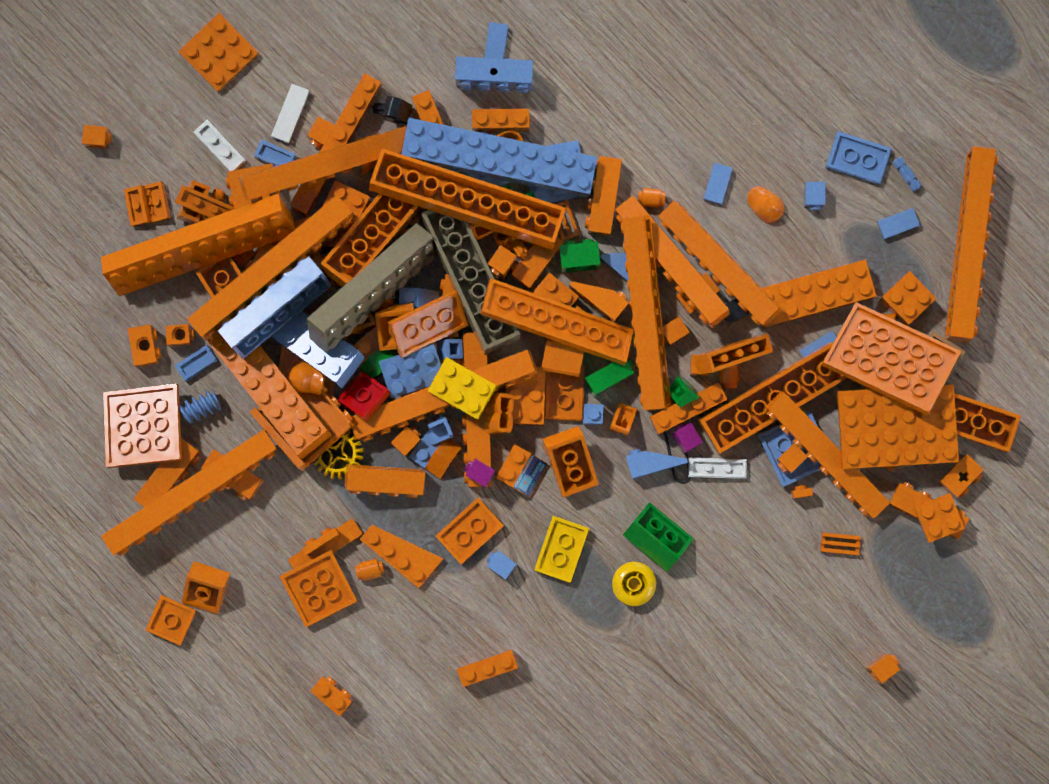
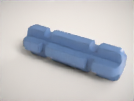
M899 157L894 160L893 165L896 169H899L898 172L906 183L910 184L911 190L914 192L921 188L922 184L919 180L915 179L916 176L909 166L905 165L904 159Z

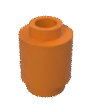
M643 188L642 191L638 192V202L641 203L642 207H664L665 191Z
M738 365L719 370L722 388H737V383H739Z
M378 558L360 562L359 565L355 566L358 580L367 581L379 578L385 572L383 562L379 561Z

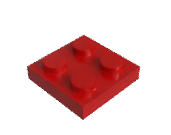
M362 371L337 400L341 405L366 422L391 392Z

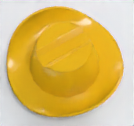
M628 562L620 566L614 573L612 589L615 596L622 603L629 606H640L648 602L654 595L656 578L653 571L647 565L640 562Z

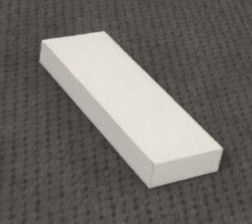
M291 84L271 134L272 138L290 143L310 90Z
M208 120L194 131V134L229 171L238 170L247 162Z
M689 458L688 477L746 479L747 459Z

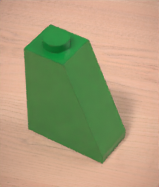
M628 359L625 365L613 362L586 377L585 383L595 398L634 375L633 370L635 366L631 359Z

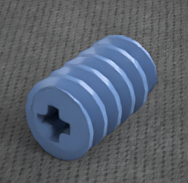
M214 389L213 394L207 390L205 398L199 394L198 401L192 397V404L185 400V407L181 404L179 405L184 420L188 421L191 425L194 423L193 418L197 421L201 420L200 414L207 418V411L213 415L215 413L214 408L218 411L222 410L221 403Z

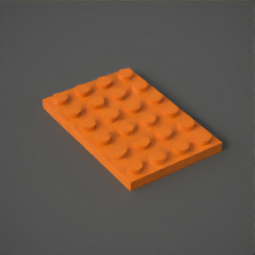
M856 302L826 355L822 366L925 415H929L961 351Z
M954 384L944 385L929 415H925L873 389L837 392L842 469L959 462Z

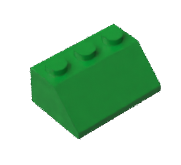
M650 502L623 534L626 539L667 572L694 539Z

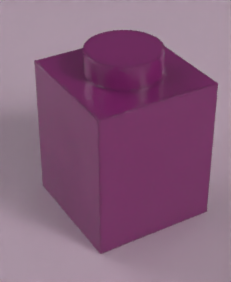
M683 422L675 427L676 432L671 434L683 454L703 443L692 423L686 425Z
M477 459L473 462L470 460L464 469L467 472L465 474L466 477L486 488L495 473V470Z

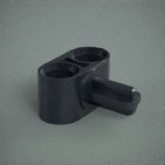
M387 96L386 103H374L372 109L374 114H383L384 117L394 122L407 124L413 105L401 98Z

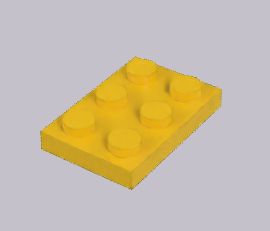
M446 357L427 391L472 417L479 419L497 385Z
M553 516L534 571L571 583L589 528Z

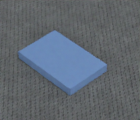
M837 131L826 168L880 185L892 148Z

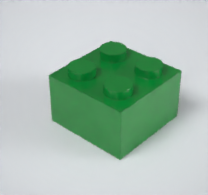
M594 239L582 240V243L575 244L574 241L563 242V245H560L562 273L600 269L598 241L594 242Z

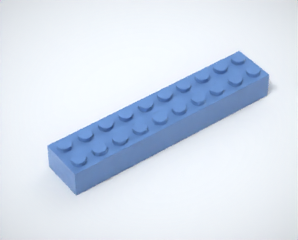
M413 118L408 119L401 152L402 155L446 169L586 198L591 192L597 160L596 156Z

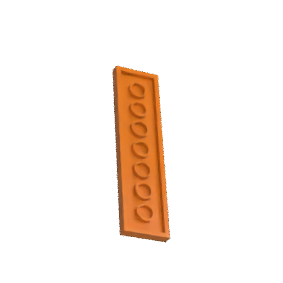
M492 278L488 282L480 313L486 317L621 365H625L627 362L634 329Z

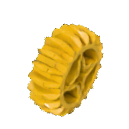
M350 430L341 437L343 439L337 446H331L326 450L330 453L328 465L324 463L322 454L313 463L315 466L321 464L318 471L321 472L325 469V477L331 472V479L335 478V474H338V478L342 479V473L346 474V467L332 469L340 460L352 465H360L356 462L357 459L363 460L362 456H358V453L364 452L363 449H357L362 443L360 441L354 443L356 438L355 435L350 438ZM347 442L353 448L352 458L345 454ZM329 449L336 450V451H338L339 449H341V450H342V451H341L342 455H343L344 457H346V458L339 457V456H337L336 458H334V457H333V456H334L333 452L330 451Z

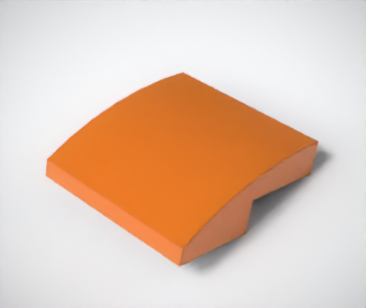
M160 181L124 189L130 226L145 225L171 219L164 182Z

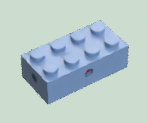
M456 56L455 82L456 87H460V90L479 88V91H490V89H497L498 92L516 90L517 93L532 91L533 60Z

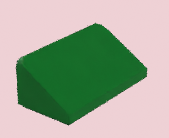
M677 376L669 387L670 395L679 407L700 397L690 382L680 376Z

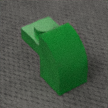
M377 349L359 368L375 380L383 374L379 361L399 355L398 350L380 351Z

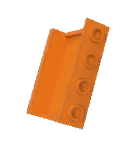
M324 385L322 393L319 395L298 391L332 434V436L303 459L296 455L260 408L254 407L250 411V414L301 471L305 470L354 426L351 422L352 416L346 410L342 412L338 406L341 404L334 396L330 398L326 394L328 389Z

